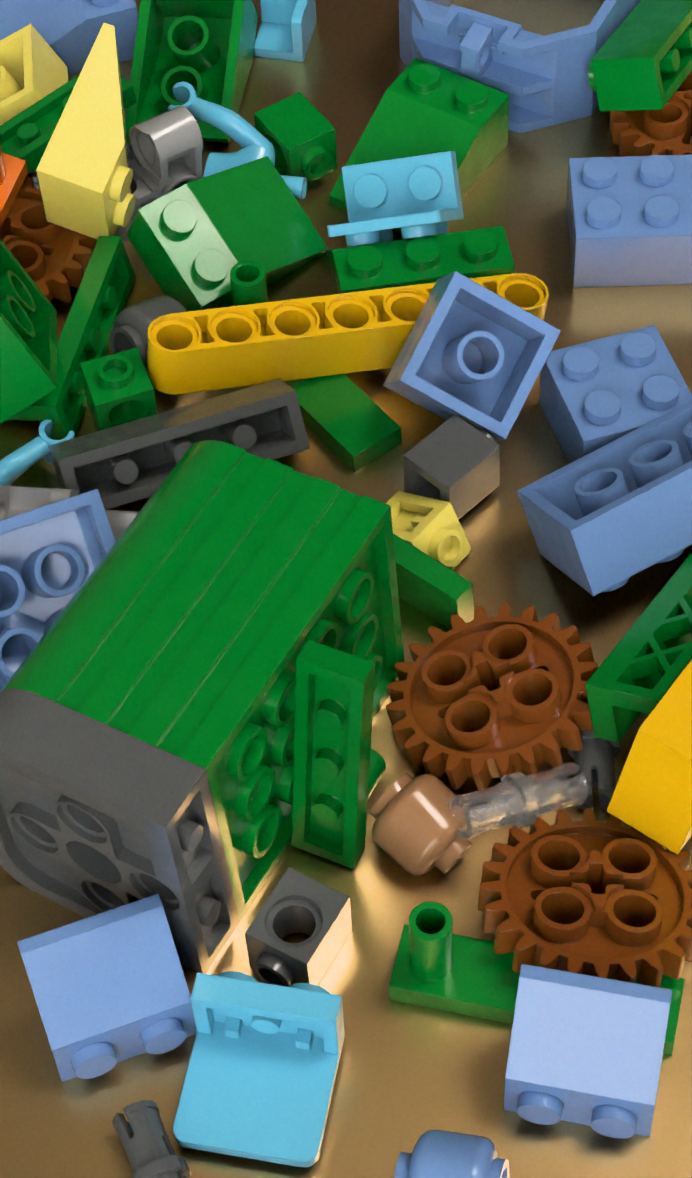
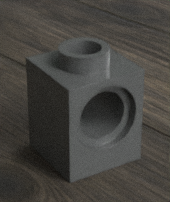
M288 867L245 933L249 965L254 973L267 984L290 987L295 983L319 985L352 932L350 897ZM296 932L305 933L310 936L307 940L300 943H288L281 940L286 935Z

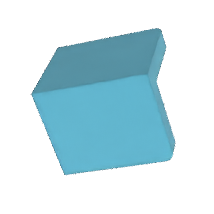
M260 0L262 22L255 39L254 55L260 58L304 62L317 22L316 1Z

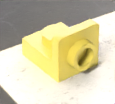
M397 491L385 503L391 507L393 534L452 571L470 553L471 545L450 502Z

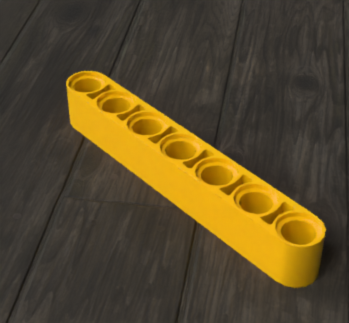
M511 273L469 278L544 321L549 292L545 283L536 276L527 273ZM436 282L162 315L153 320L148 327L147 373L152 386L156 390L166 394H186L258 385L275 379L290 381L392 368Z

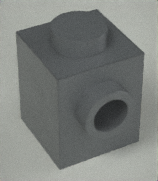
M456 414L403 455L404 492L450 502L458 520L494 491L500 483V445L496 443L487 431L481 428H474Z

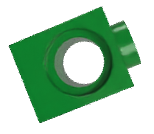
M301 92L254 113L255 128L274 146L275 168L280 175L306 177L308 184L337 170L335 127Z
M137 347L80 363L88 411L96 432L158 414L154 388Z

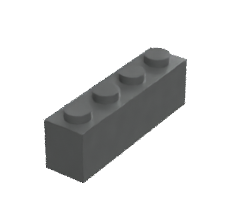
M281 379L261 383L48 446L60 489L78 490V495L98 489L105 510L152 496L190 446L199 441L216 440L243 448L250 454L271 460L310 449L296 390Z

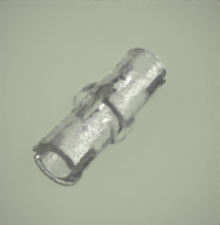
M567 762L561 764V766L528 776L521 772L508 774L501 778L502 782L498 783V785L464 795L453 796L448 803V809L452 817L460 818V821L467 823V826L457 829L456 835L462 840H469L476 835L509 825L516 829H522L536 823L534 819L541 815L571 806L582 805L588 796L586 778L584 774H580L567 779V776L578 773L580 769L577 764Z

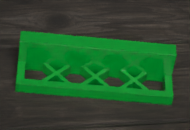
M692 552L585 683L594 737L619 743L641 713L650 714L691 661Z

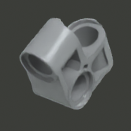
M178 106L134 125L129 130V139L133 150V159L128 161L129 168L133 169L130 186L131 194L136 195V204L128 225L125 228L118 226L114 236H121L122 241H129L126 235L139 208L186 183L203 178L202 134L194 116L184 106Z

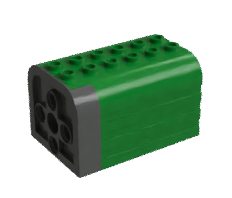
M204 440L191 445L0 691V866L24 887L86 918L159 894L181 966L196 974L197 972L206 974L292 843L296 658L306 642L311 640L376 663L372 720L389 696L387 690L388 683L399 681L394 666L396 662H404L405 660L390 505L365 495H356L343 490L339 485L315 476L312 478L294 471L292 467L269 458L263 459L246 452L243 448L226 442Z

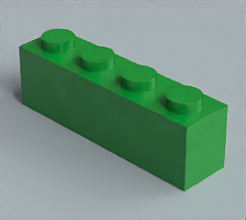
M640 0L593 56L589 64L588 79L591 89L597 93L600 112L661 110L664 108L692 71V0Z

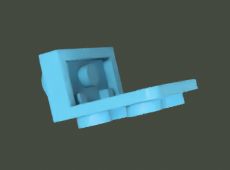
M227 971L220 973L218 976L197 972L190 998L197 1033L173 1124L176 1142L185 1148L302 1168L314 1165L320 1155L345 1037L342 995L330 994L326 989L311 983H295L290 987L261 983L252 976L241 972Z

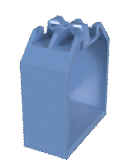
M398 0L400 58L405 68L415 58H418L509 94L508 130L524 133L588 117L593 114L599 104L597 93L591 89L589 84L588 69L590 61L640 0H605L589 25L545 36L523 30L521 24L451 4L450 7H447L452 0Z

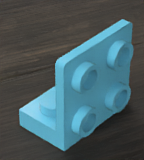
M455 151L341 167L349 223L329 225L327 229L328 237L345 235L347 247L394 240V228H401L402 239L449 233L447 221L464 219Z

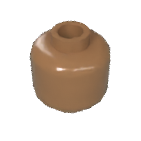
M408 773L403 774L383 793L370 810V814L376 819L372 828V838L407 873L413 876L425 874L434 866L446 874L472 846V843L464 836L472 821V811L432 774H423L414 779Z

